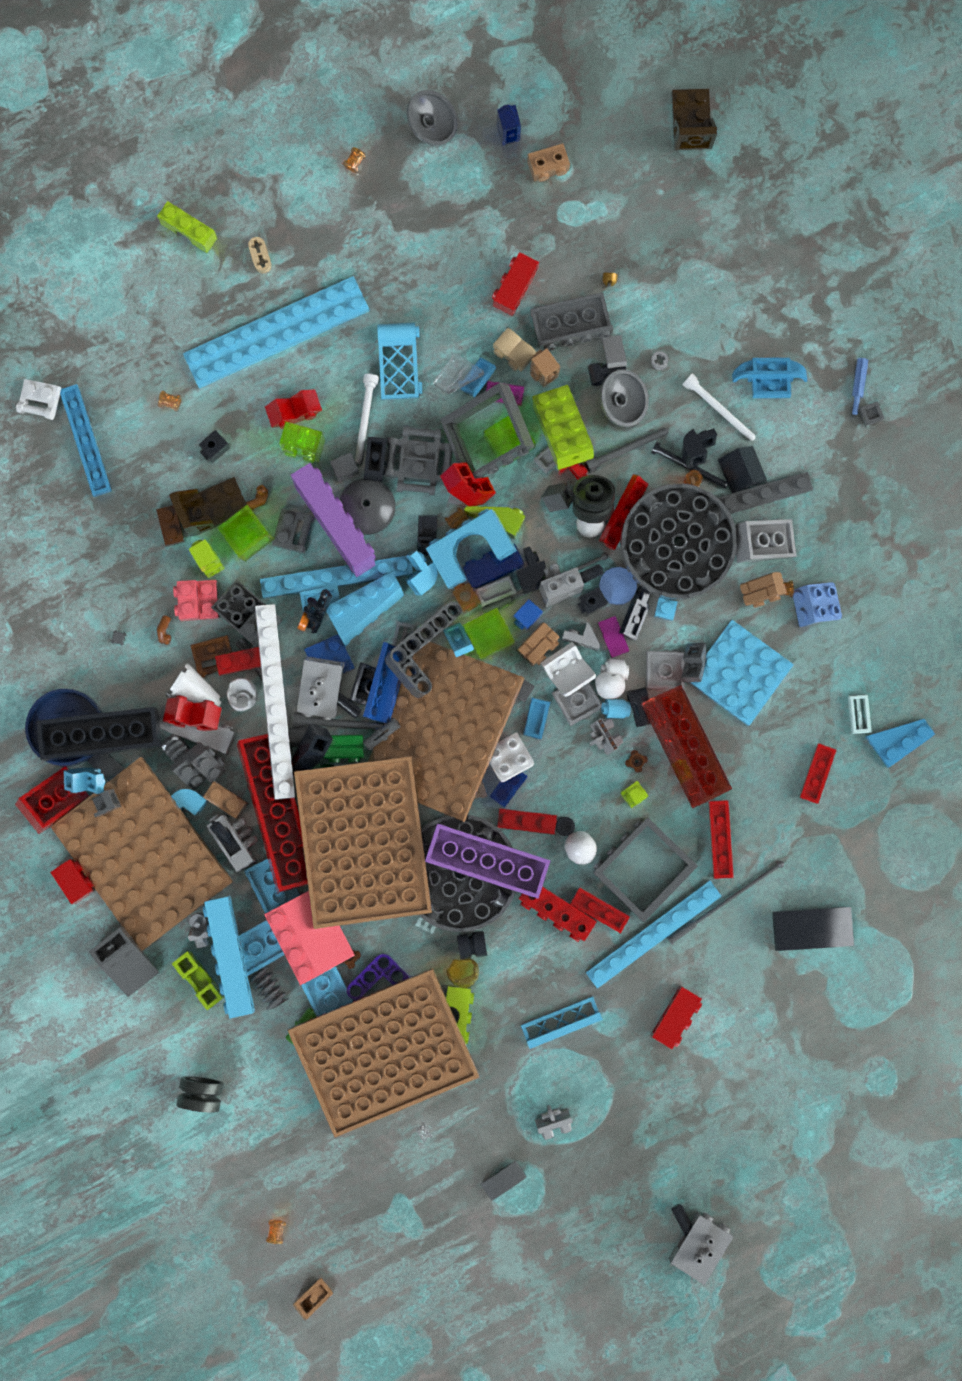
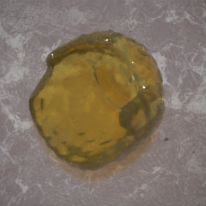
M453 959L450 967L446 969V975L454 985L460 988H468L473 986L478 980L479 966L473 959Z

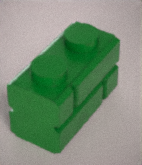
M331 735L333 741L324 756L325 759H329V763H340V759H348V763H359L360 759H364L363 735Z

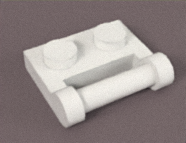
M24 379L16 411L22 414L27 412L45 416L46 419L53 420L56 414L61 387ZM32 400L46 403L48 408L30 406L28 402Z

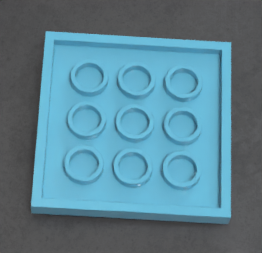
M731 620L706 654L702 681L688 683L744 724L750 726L794 664Z

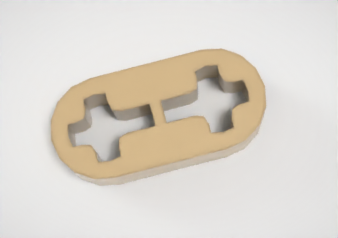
M254 237L248 244L254 266L259 273H267L272 265L265 242L260 237ZM255 243L261 245L260 253H257L256 248H254ZM263 257L266 267L262 268L259 258Z

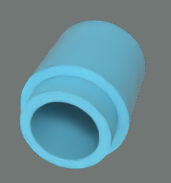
M606 699L601 705V713L604 714L605 718L624 719L630 716V702L624 699Z

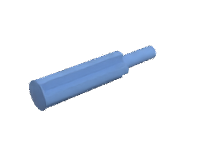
M866 358L857 359L852 396H854L853 415L858 414L860 398H863L869 361Z

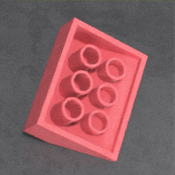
M309 891L264 914L300 985L355 956L340 926L313 928Z

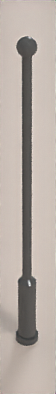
M602 553L600 557L578 566V571L600 560H607L608 554ZM535 590L525 594L522 592L513 597L508 596L487 607H482V611L485 616H488V614L513 603L514 600Z
M779 860L777 865L696 921L692 920L672 935L667 936V940L673 945L678 939L696 928L697 924L776 869L784 867V862Z

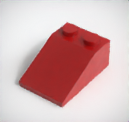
M66 766L22 795L15 804L38 834L51 827L89 797L86 791L72 793L65 790L64 770H69Z

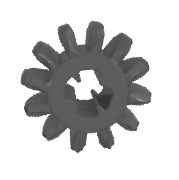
M172 734L170 737L168 736L162 743L163 751L174 763L190 750L186 742L175 734Z

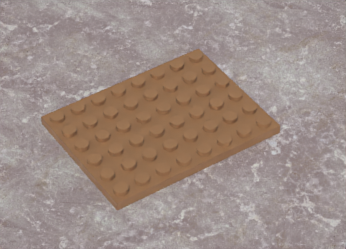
M429 641L413 655L412 659L431 681V691L422 698H416L401 683L391 719L394 717L401 727L389 735L386 741H382L374 747L368 762L411 757L417 803L465 822L525 678L464 654L456 657L453 650ZM407 669L406 675L411 677L412 673ZM418 684V689L424 692V687Z
M140 757L104 786V791L114 789L122 807L95 818L94 813L98 811L93 798L101 794L93 793L53 824L51 828L75 861L78 860L84 869L82 870L86 877L90 878L94 884L93 887L121 926L126 929L139 948L144 951L204 905L205 901L212 899L233 883V881L143 757Z
M411 757L294 772L313 928L318 929L432 913Z
M433 968L287 1030L334 1137L343 1135L479 1078V1073Z

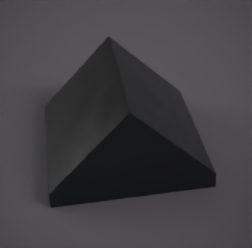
M753 446L738 448L718 459L731 494L767 481Z
M360 662L349 698L350 701L366 706L376 671L375 667Z

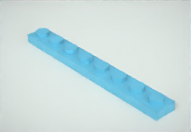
M406 556L376 560V566L357 578L348 565L260 579L262 597L266 599L336 585L340 587L372 582L390 572H393L396 578L413 574L412 564Z
M709 880L585 973L596 988H599L719 899L721 894Z

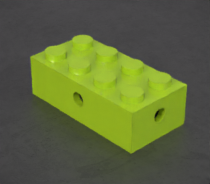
M568 384L532 396L534 411L557 469L560 470L593 459V445Z

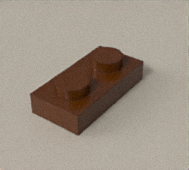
M174 506L156 509L165 546L184 543L179 517Z

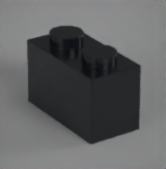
M368 437L364 480L383 481L387 439Z

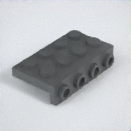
M603 292L530 309L539 350L548 349L551 351L561 345L569 347L574 342L581 341V343L591 341L592 338L599 337L603 339L613 333V325L610 322Z

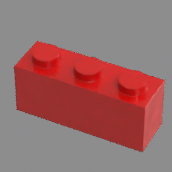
M521 252L518 253L517 257L513 256L509 267H511L509 272L504 273L500 281L502 283L500 289H496L492 296L493 307L511 316L515 314L539 269V262Z
M679 986L650 1036L670 1049H673L674 1046L677 1048L683 1038L681 1037L684 1029L687 1031L692 1024V1015L694 1012L697 1014L702 1007V998Z

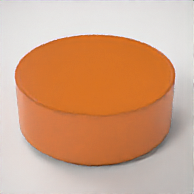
M305 611L297 628L301 631H305L309 622Z

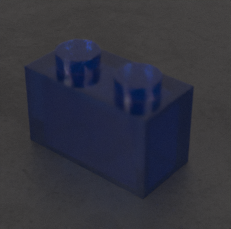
M504 105L497 109V128L502 146L520 141L521 123L516 105Z
M521 772L505 782L500 781L489 797L505 808L528 776Z

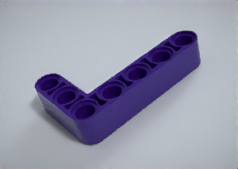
M382 953L349 984L347 995L353 1000L360 999L382 976L392 985L398 983L392 978V973L395 971L402 973L403 979L401 981L411 976L390 955ZM381 957H386L389 960L388 967L382 968L379 966L378 961ZM367 971H372L375 974L374 981L369 982L365 979ZM353 985H358L361 988L360 995L355 996L351 993Z

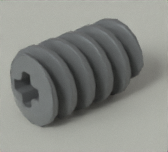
M267 966L254 974L249 983H257L253 989L261 990L258 997L265 996L262 1003H269L266 1010H272L288 999H283L286 994L285 992H278L282 987L281 985L274 986L277 978L270 979L273 972L266 973L269 968Z

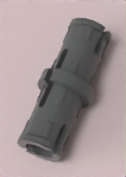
M393 717L381 728H376V732L366 740H363V743L371 751L380 742L386 741L388 736L401 726Z

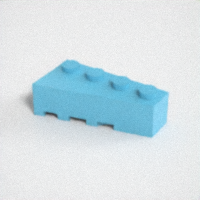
M390 572L330 604L326 612L346 647L351 639L362 633L363 629L371 622L373 623L377 620V617L401 599L404 593L393 572Z

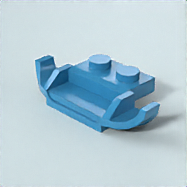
M752 358V360L738 366L732 373L733 382H737L742 378H747L748 382H751L753 398H790V382H793L794 378H801L804 382H808L805 367L798 362L790 360V358Z

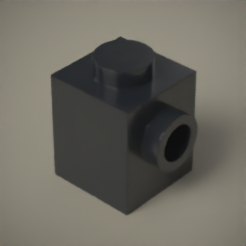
M216 430L198 444L202 449L200 454L206 460L210 458L213 463L230 449L229 444Z
M599 587L584 594L577 600L579 602L577 604L581 614L585 613L586 617L606 607L608 604Z

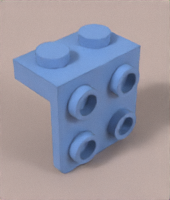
M833 582L806 585L792 590L799 627L842 618L836 586Z

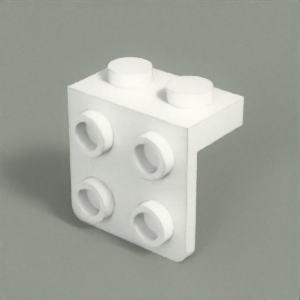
M573 642L541 662L548 678L565 697L571 695L596 677L595 672L583 660Z
M516 732L497 743L489 764L492 766L498 779L501 782H505L532 767L534 761Z

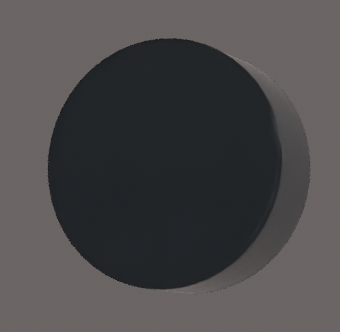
M561 817L556 822V831L562 836H569L575 830V823L569 817Z

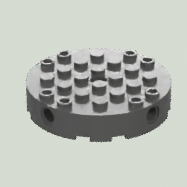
M690 484L664 485L644 495L627 515L620 537L622 560L627 571L633 575L634 581L640 587L649 591L650 594L669 600L691 599L715 587L728 573L737 549L736 528L728 509L712 493ZM674 538H681L683 540V546H676L674 544Z
M467 815L465 822L451 816H444L432 821L421 829L425 860L437 824L513 848L508 838L499 828L487 820L473 815ZM425 862L432 913L420 914L419 916L431 925L443 930L453 932L474 931L498 919L510 905L516 891L468 875L459 879L455 876V871Z

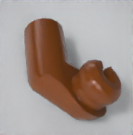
M257 486L255 499L246 502L249 511L266 503L269 494L266 486Z
M165 615L162 616L156 630L159 643L168 645L172 638L171 635L166 634V630L171 618Z

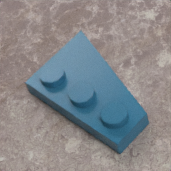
M925 719L875 733L865 738L886 767L889 768L933 737L935 733Z

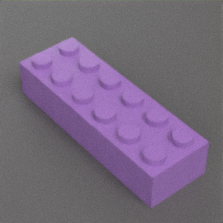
M308 463L291 474L294 487L355 577H359L376 566L374 561L376 556L372 546L369 543L365 544L363 533L359 528L355 529L352 517L348 512L345 513L339 498H334L332 488L328 482L324 483L317 467L313 468Z
M440 824L436 826L425 862L535 898H539L550 864V860Z

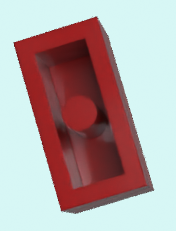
M74 859L67 860L50 872L71 905L77 904L95 891L93 889L94 884L88 876L84 875L82 872L84 869L78 860L75 861Z

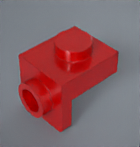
M575 464L558 471L559 476H562L569 470L577 480L588 476L586 474L588 471L582 464Z

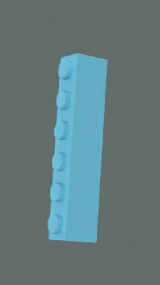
M231 896L205 901L203 914L204 917H208L209 925H207L208 936H212L213 940L211 951L212 955L216 956L217 959L215 970L217 976L220 975L222 982L219 983L221 995L225 996L226 1002L223 1003L225 1014L229 1015V1019L253 1014L255 1008Z

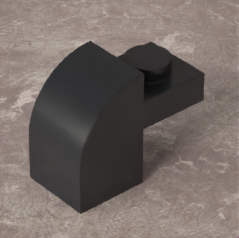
M714 428L708 431L704 430L699 434H696L694 429H692L685 435L681 455L688 469L706 463V448L716 444L717 432Z
M530 546L523 549L528 567L516 571L523 594L540 587L541 581H544L546 578L544 572L546 569L545 560L540 562L537 552H532Z

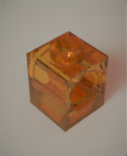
M463 582L454 587L455 591L452 594L456 602L460 604L463 614L480 605V600L470 583L464 584ZM467 592L471 595V598L468 601H462L460 595Z

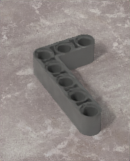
M453 601L445 605L393 648L385 657L387 666L411 695L416 698H422L432 689V683L411 656L461 615L462 607L457 602ZM448 609L454 612V616L449 614ZM434 620L439 621L440 627L435 625ZM420 632H425L427 638H423ZM407 642L412 644L413 650L407 647ZM393 654L399 657V662L393 659ZM405 669H409L411 671V677L406 675ZM418 684L424 687V692L418 689Z

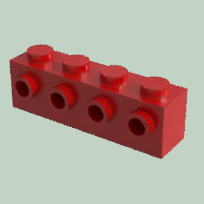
M544 887L541 889L539 898L523 893L518 898L521 900V906L529 911L531 908L538 911L536 914L538 917L545 921L549 918L554 922L552 926L560 931L566 929L570 932L569 937L577 942L580 939L585 942L597 921Z

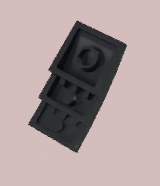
M851 907L772 912L775 951L854 946Z

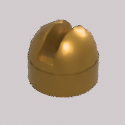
M603 273V284L607 286L608 282H611V287L614 286L617 282L618 274Z

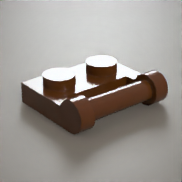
M228 635L190 645L197 673L202 678L205 675L218 672L217 664L203 668V662L214 660L215 656L232 653Z

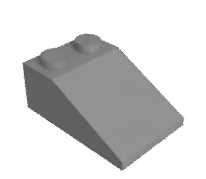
M792 519L745 521L735 524L737 563L797 557Z

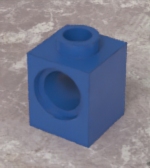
M528 599L513 616L515 620L513 623L520 630L524 628L528 631L540 618L543 611Z

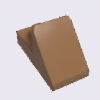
M320 1278L304 1293L297 1296L293 1306L301 1317L307 1320L333 1292L323 1279Z

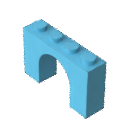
M485 509L478 514L479 517L474 520H466L462 523V527L457 530L455 528L445 533L446 536L444 538L434 539L429 543L430 546L426 548L449 589H453L468 580L456 556L458 545L464 538L470 535L483 536L499 560L517 551L494 510Z

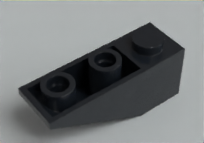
M309 724L291 760L293 776H295L294 772L312 770L325 756L333 741L327 728Z

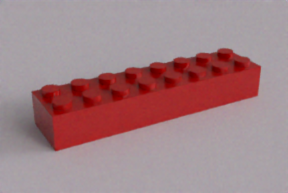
M268 733L239 740L237 748L277 894L307 886L308 879L299 812L295 798H274Z

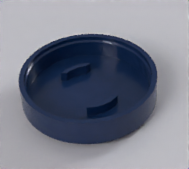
M56 689L37 699L30 708L25 722L26 739L32 751L40 758L37 721L103 712L91 697L77 690ZM92 756L45 762L69 767L84 763Z

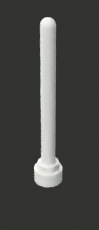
M692 373L682 385L687 390L690 389L697 392L747 439L753 441L755 435L699 385L698 378Z
M364 374L363 378L366 390L355 455V463L358 465L362 463L373 389L378 385L379 377L373 374Z

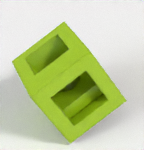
M635 781L620 793L631 808L649 796L638 781Z

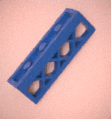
M383 642L363 717L382 723H387L391 720L401 681L385 662L386 655L396 646ZM393 654V659L399 662V657Z

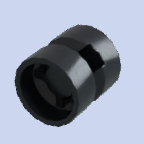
M484 931L473 932L472 936L468 934L457 935L460 960L471 959L472 955L476 957L487 956Z

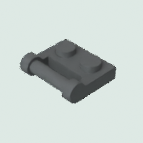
M282 508L272 546L305 554L306 540L311 523L314 522L315 517ZM299 520L304 521L298 545H294L293 541Z

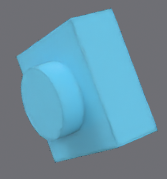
M659 597L654 617L673 621L677 601Z

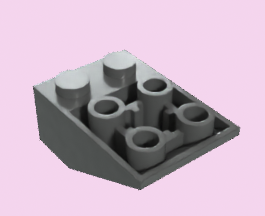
M236 579L211 608L253 646L259 647L255 606L266 604ZM276 614L278 627L283 620Z
M119 927L89 951L100 968L127 997L160 973L124 927Z

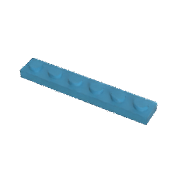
M76 384L63 388L60 391V395L92 495L97 497L112 492L79 386Z

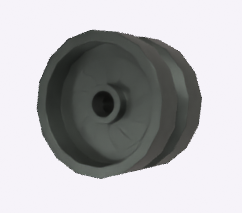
M588 475L576 481L573 487L572 507L573 513L578 519L586 523H601L612 516L614 512L615 486L609 479L599 475Z
M181 1077L179 1088L187 1093L178 1095L176 1106L196 1112H219L221 1100L214 1096L222 1094L224 1083L203 1077Z

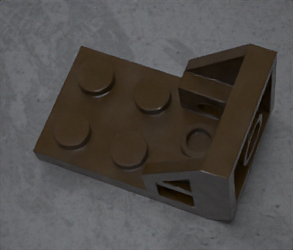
M709 89L672 90L674 149H712L717 136V126L714 119L710 117Z
M235 477L200 492L198 489H191L169 494L183 529L190 537L202 534L250 513Z

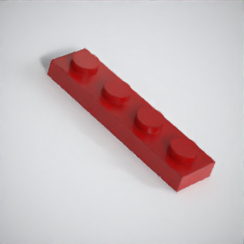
M632 475L599 539L602 544L611 550H615L620 541L622 527L627 515L643 497L649 485L639 475Z
M729 800L709 801L713 879L734 878Z

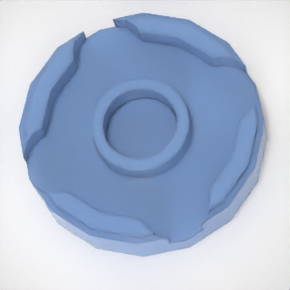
M615 567L607 570L602 575L599 588L609 604L624 605L636 593L637 583L634 581L631 572H628L627 569Z

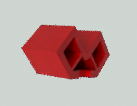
M315 389L301 390L290 398L275 399L265 406L271 427H280V429L288 428L292 424L304 420H312L316 418V414L322 411Z
M467 462L453 463L440 475L447 491L469 507L483 505L496 494L489 478H474Z
M177 695L176 698L167 699L163 721L181 728H185L187 725L197 727V730L200 731L217 730L222 708L214 705L215 702L210 700L193 703L188 701L187 697Z

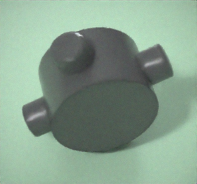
M116 630L113 631L111 643L123 646L125 636H127L126 633L122 634Z

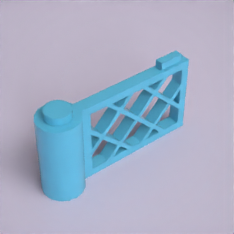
M415 322L377 324L381 400L419 398V394H423L422 382H418L416 338L420 337L419 326H415ZM404 346L413 347V353L408 359L400 352ZM383 347H391L396 352L388 359L383 355ZM397 354L406 360L399 368L391 362ZM407 363L414 368V372L409 377L401 371ZM388 364L397 370L390 378L384 374V368ZM398 373L407 379L400 387L392 381ZM408 381L415 386V394H407L402 390ZM389 383H392L397 388L393 395H385V387Z

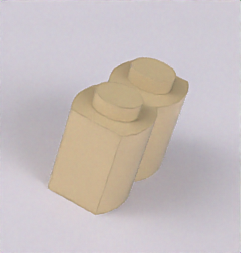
M507 328L493 343V348L495 349L493 352L502 359L504 357L509 361L508 365L515 371L518 369L522 372L536 353L528 343L522 340L510 328Z

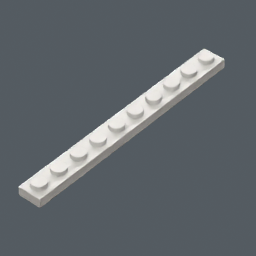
M275 604L255 606L274 798H294Z

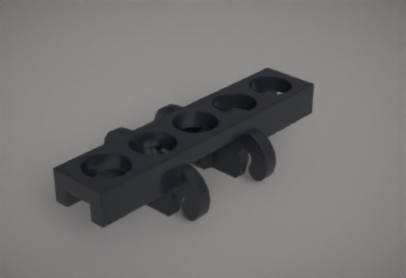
M327 589L322 590L318 601L315 598L309 597L307 599L308 606L303 608L307 614L306 617L309 619L307 628H311L312 634L317 633L333 597Z

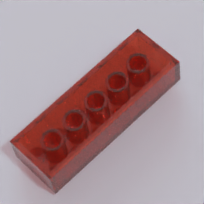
M682 685L654 696L641 704L692 808L732 790Z

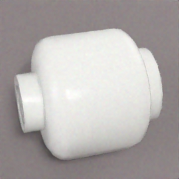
M607 659L605 665H601L600 674L603 672H608L611 676L618 674L625 681L628 680L629 665H626L624 660Z

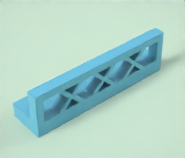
M592 996L521 1025L529 1049L603 1019ZM591 1002L594 1013L589 1015L581 1013L582 1006ZM570 1010L577 1013L574 1021L567 1022L562 1020L566 1011ZM549 1018L558 1020L556 1028L552 1030L544 1027L546 1020ZM531 1025L540 1027L538 1035L530 1038L526 1027Z

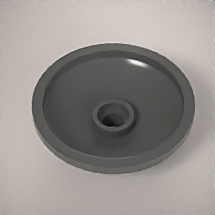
M433 90L420 91L410 99L406 114L408 124L414 135L425 144L431 146H442L448 143L454 137L457 130L456 112L448 99Z
M617 370L610 373L604 379L600 388V404L606 417L612 423L621 427L636 425L644 418L648 409L649 398L646 386L641 378L629 370Z
M359 479L349 484L341 494L342 508L345 513L348 512L354 521L355 529L359 528L363 535L376 534L384 530L391 523L395 515L396 504L391 490L380 481ZM364 501H369L370 505L365 507L363 503Z

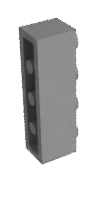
M161 706L159 711L160 729L196 743L201 742L204 746L209 745L211 749L229 754L236 737V733L232 732V727L222 724L221 727L218 726L217 730L200 731L197 730V727L187 725L185 728L177 727L163 721L166 706Z

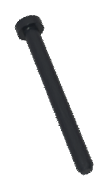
M655 443L651 454L655 455L657 453L721 488L727 487L728 483L698 466L688 469L681 457L660 447L661 443Z

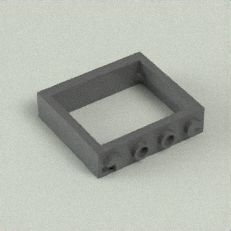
M499 383L440 419L457 462H467L474 478H483L487 474L496 473L499 471V467L513 463V459L518 456L527 455L529 450L535 447L508 384ZM502 398L521 444L475 470L457 425Z
M648 817L644 820L640 818L633 825L635 829L631 833L626 832L620 839L622 843L618 847L614 845L606 853L608 857L604 861L600 859L593 867L595 869L593 874L642 922H645L698 867ZM648 826L687 865L640 911L602 872Z

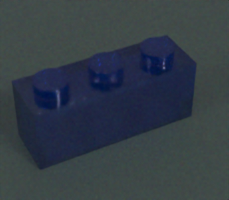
M515 544L514 546L517 551L502 560L497 559L493 551H489L483 554V558L477 561L471 559L465 562L466 566H463V572L472 590L524 567V562Z

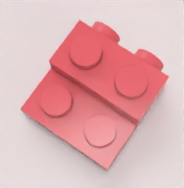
M217 580L177 581V586L173 587L174 598H178V605L174 606L175 616H179L180 621L219 619V614L211 608L218 600Z

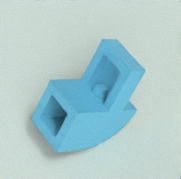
M411 551L406 557L416 572L405 581L416 596H421L435 584L438 574L434 562L425 563L426 558L421 552Z
M76 768L64 770L65 790L72 793L90 791L100 794L104 792L105 779L101 769Z
M182 789L171 795L181 811L186 808L195 816H198L209 802L199 792L190 789Z

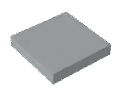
M647 651L646 689L684 691L685 683H683L681 676L685 666L683 659L685 652Z
M590 682L567 697L563 696L559 690L552 692L555 701L570 726L601 710L602 703Z

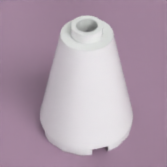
M187 663L185 665L187 670L182 669L171 685L170 690L172 693L169 691L166 693V696L169 698H176L177 695L185 696L188 701L193 703L210 700L215 702L214 705L220 706L222 702L219 700L221 696Z

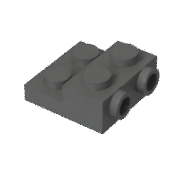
M201 742L197 743L170 766L172 771L192 790H195L207 779L213 782L226 771L223 767L225 765L224 761L219 756L214 757L215 752L209 745L205 747Z

